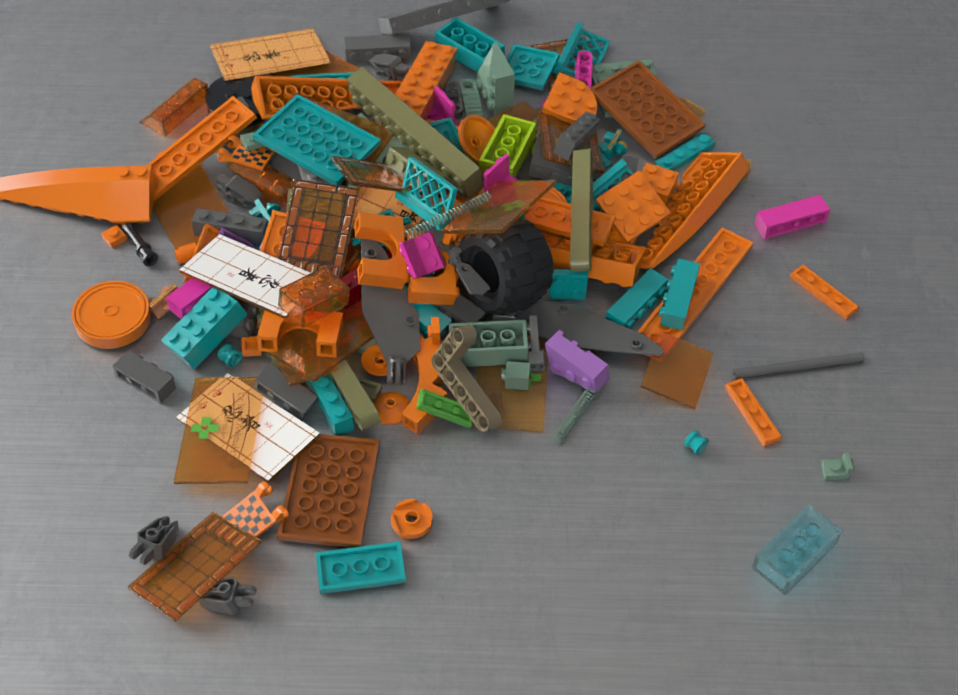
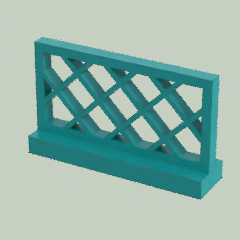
M577 21L553 73L559 74V72H564L575 78V70H571L566 66L573 65L575 68L576 60H574L573 56L583 51L579 50L577 46L583 45L584 50L589 51L591 54L597 52L599 55L597 57H594L592 54V62L596 65L601 63L611 41L583 29V24ZM582 35L588 37L589 40H584ZM597 43H602L605 46L599 47ZM587 44H593L594 48L589 49Z
M409 157L402 186L409 187L411 181L413 190L402 188L400 191H396L395 198L425 221L432 220V217L435 218L439 214L442 215L441 206L443 205L445 211L452 210L458 188L415 157ZM414 165H415L416 171H417V173H415V174H414V171H413V166H414ZM424 172L426 173L428 181L426 182L423 175ZM416 177L419 178L420 186L417 185ZM434 181H437L438 183V190H436ZM427 185L430 186L431 194L428 193ZM420 189H422L424 198H421ZM445 189L450 190L449 198H447ZM438 193H441V197H442V202H441V203H440V201H439ZM431 197H433L435 206L431 204ZM448 213L447 216L450 221L448 222L443 214L446 223L443 222V225L440 224L437 218L439 226H437L436 221L433 219L437 230H446L447 226L454 222L450 219Z
M623 159L593 183V210L594 208L600 209L595 204L597 197L604 194L603 192H607L609 187L621 183V177L626 173L629 176L634 174L627 167V163Z

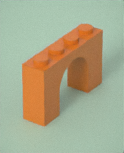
M359 212L354 222L355 238L374 240L384 244L390 250L392 258L389 260L362 258L357 268L358 284L402 290L410 278V274L407 271L408 264L400 253L401 247L399 245L405 242L406 227L403 226V218Z
M408 233L406 234L405 241L410 240ZM440 249L446 267L441 268L443 274L437 277H419L413 279L412 276L410 277L407 287L408 303L454 305L455 299L459 297V287H456L458 273L455 271L456 265L448 263L450 257L445 250Z
M265 308L257 335L258 351L278 353L281 339L287 332L296 329H307L318 335L316 341L317 356L337 357L343 331V313L293 308L284 316Z

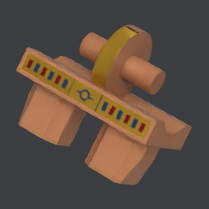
M173 284L170 287L166 285L161 289L160 296L157 298L151 297L148 300L149 307L158 320L170 311L166 297L178 289L177 285Z

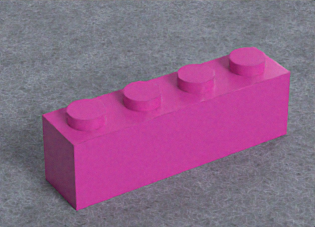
M821 195L808 197L757 212L754 225L762 237L766 239L826 222L830 208Z
M194 276L166 297L169 310L182 319L214 285Z

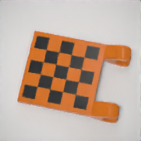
M231 135L228 137V140H232L234 143L229 142L227 146L236 149L230 154L226 149L221 148L218 153L223 156L219 155L217 160L220 162L231 161L263 171L274 155V151L267 148L247 151L240 139L235 135Z
M263 481L253 493L224 514L222 518L227 523L256 539L276 522L287 518L289 512L282 505H279L272 514L270 513L261 498L272 493L273 489L267 482Z

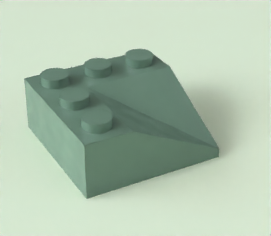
M494 43L478 71L477 80H475L477 88L481 91L482 99L486 100L487 108L494 117L513 113L515 74L498 43Z

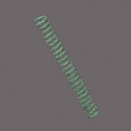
M485 192V194L482 193V195H479L478 197L476 196L475 198H472V200L462 203V205L459 204V206H455V208H452V210L449 209L448 211H445V213L442 212V215L439 214L438 216H435V218L432 217V220L429 219L428 221L426 220L425 223L422 222V225L418 224V226L415 225V228L412 227L411 229H408V231L405 230V234L408 233L410 239H413L410 234L411 231L414 238H416L413 229L416 231L417 236H419L417 228L419 229L420 234H423L420 229V226L422 227L424 233H426L423 224L426 226L427 231H429L427 223L429 224V227L432 230L433 228L430 224V221L432 222L434 228H436L433 219L436 221L437 226H439L437 218L439 219L440 224L443 225V222L446 223L443 214L446 216V219L449 222L450 220L447 216V213L449 214L450 219L453 220L450 211L452 212L453 217L456 219V215L453 209L459 217L460 215L457 211V208L459 209L460 214L463 215L460 206L462 207L463 212L466 214V210L467 212H469V208L473 210L470 202L472 203L474 209H476L473 200L475 201L477 207H479V203L481 206L483 205V203L486 204V201L489 203V199L486 193L489 195L490 198L492 197L488 192Z
M585 390L579 401H577L562 422V425H560V428L552 436L557 442L563 443V440H565V437L573 428L572 426H575L579 420L578 418L584 413V410L592 402L598 391Z

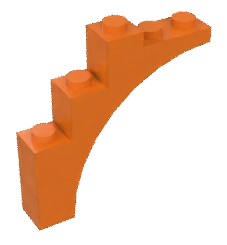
M420 335V350L412 358L419 374L417 390L410 404L402 412V425L417 435L435 417L416 409L419 391L425 389L447 398V392L440 387L444 381L436 372L431 362L433 354L443 341L440 339V344H432V337L425 339L422 335Z

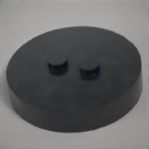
M255 76L224 80L221 77L215 80L208 87L205 94L208 114L216 110L232 96L236 99L241 96L257 117L247 127L264 121L253 101L251 87Z

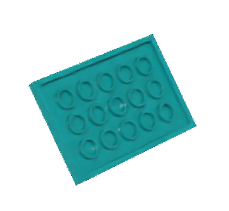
M299 94L292 98L253 134L255 141L335 186H339L348 176L333 156L364 161L381 145V139ZM348 161L344 162L351 172L360 165L355 162L351 164Z

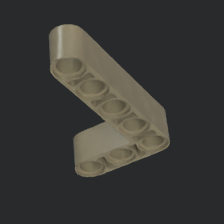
M472 325L457 327L451 330L433 354L432 365L480 431L486 432L498 428L502 424L500 413L461 361V358L476 340V330Z

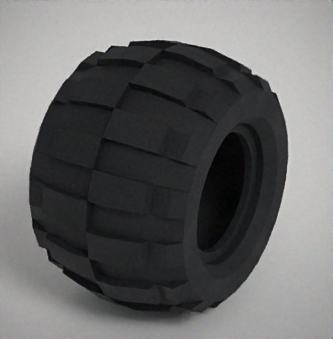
M496 217L478 224L461 239L459 243V248L462 250L460 255L461 261L469 264L491 289L483 296L478 294L470 295L460 276L459 279L470 300L486 313L506 315L523 311L542 299L547 294V289L551 288L554 273L552 254L544 236L530 221H523L520 217Z

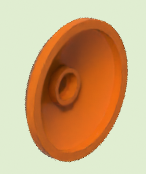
M469 115L465 117L458 129L459 142L463 151L471 160L478 164L495 131L494 126L482 116Z

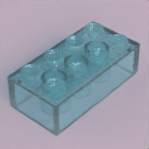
M808 504L755 556L752 569L786 595L837 544L842 530Z

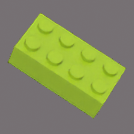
M503 114L479 160L481 175L483 176L488 168L490 169L499 158L508 154L510 175L516 178L535 139L536 123Z

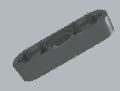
M450 80L445 83V93L449 99H458L453 102L457 109L455 111V119H460L463 116L460 84L457 81Z

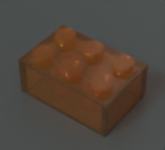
M323 267L279 288L278 306L304 328L347 306L350 288L328 268Z

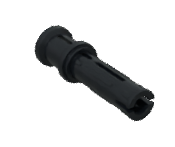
M131 223L124 224L122 231L134 245L137 256L142 258V263L147 267L154 265L158 261V255L151 250V245L143 241Z

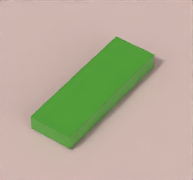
M425 389L419 391L416 409L467 428L472 427L473 421L459 402Z

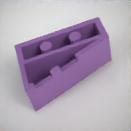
M559 329L545 343L550 371L581 385L585 389L597 392L610 379L608 364L589 350L584 352L577 347L578 342L575 340L571 342L563 336L564 332Z

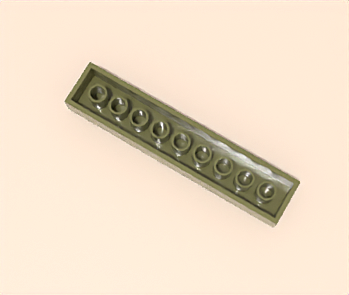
M361 67L346 79L349 86L348 90L352 94V101L357 106L360 105L368 116L372 115L378 125L382 124L390 135L396 136L401 145L405 144L413 153L449 177L448 182L458 188L457 193L459 196H464L470 200L484 187L480 167L367 70Z

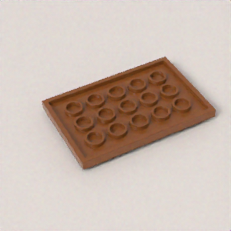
M640 60L590 88L596 101L655 159L705 128L706 124Z
M318 434L294 456L283 506L289 512V516L280 521L277 540L347 548L362 547L380 440Z

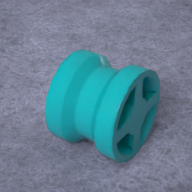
M231 343L222 346L217 355L221 361H225L229 368L238 365L242 359V353L239 350H235Z
M694 430L685 439L684 446L691 448L695 455H699L708 445L709 439L702 437L699 431Z

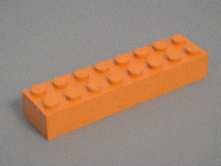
M426 41L395 94L425 121L434 106V87L438 86L442 90L456 65L457 48Z

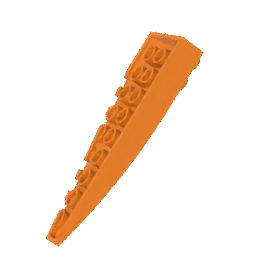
M255 76L251 87L253 101L262 120H269L297 94L332 113L362 108L352 101V94L348 90L349 86L346 79ZM378 80L393 94H396L403 82Z
M700 152L681 177L683 182L677 184V192L672 194V202L667 204L671 214L660 221L659 227H656L653 231L654 237L649 239L647 243L649 247L646 249L640 268L653 269L682 246L714 214L749 170L743 153Z
M152 165L85 167L32 172L1 177L0 200H9L16 204L25 203L31 207L40 206L46 210L66 214L75 213L81 217L90 216L97 220L106 219L112 223L150 222L158 178Z
M541 232L550 248L554 269L571 270V238H562V235ZM607 240L604 247L592 244V270L588 271V277L601 280L603 283H616L621 287H633L646 252V247Z

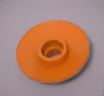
M378 344L368 347L361 356V364L364 370L375 376L387 375V362Z
M390 391L380 394L374 406L379 413L381 423L395 425L402 422V412L410 402L403 394Z

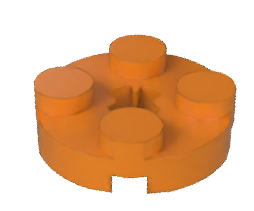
M406 499L399 502L391 513V526L394 532L403 540L417 539L431 531L433 522L432 511L424 502L422 504L417 502L416 499ZM409 516L417 517L414 522L407 521Z

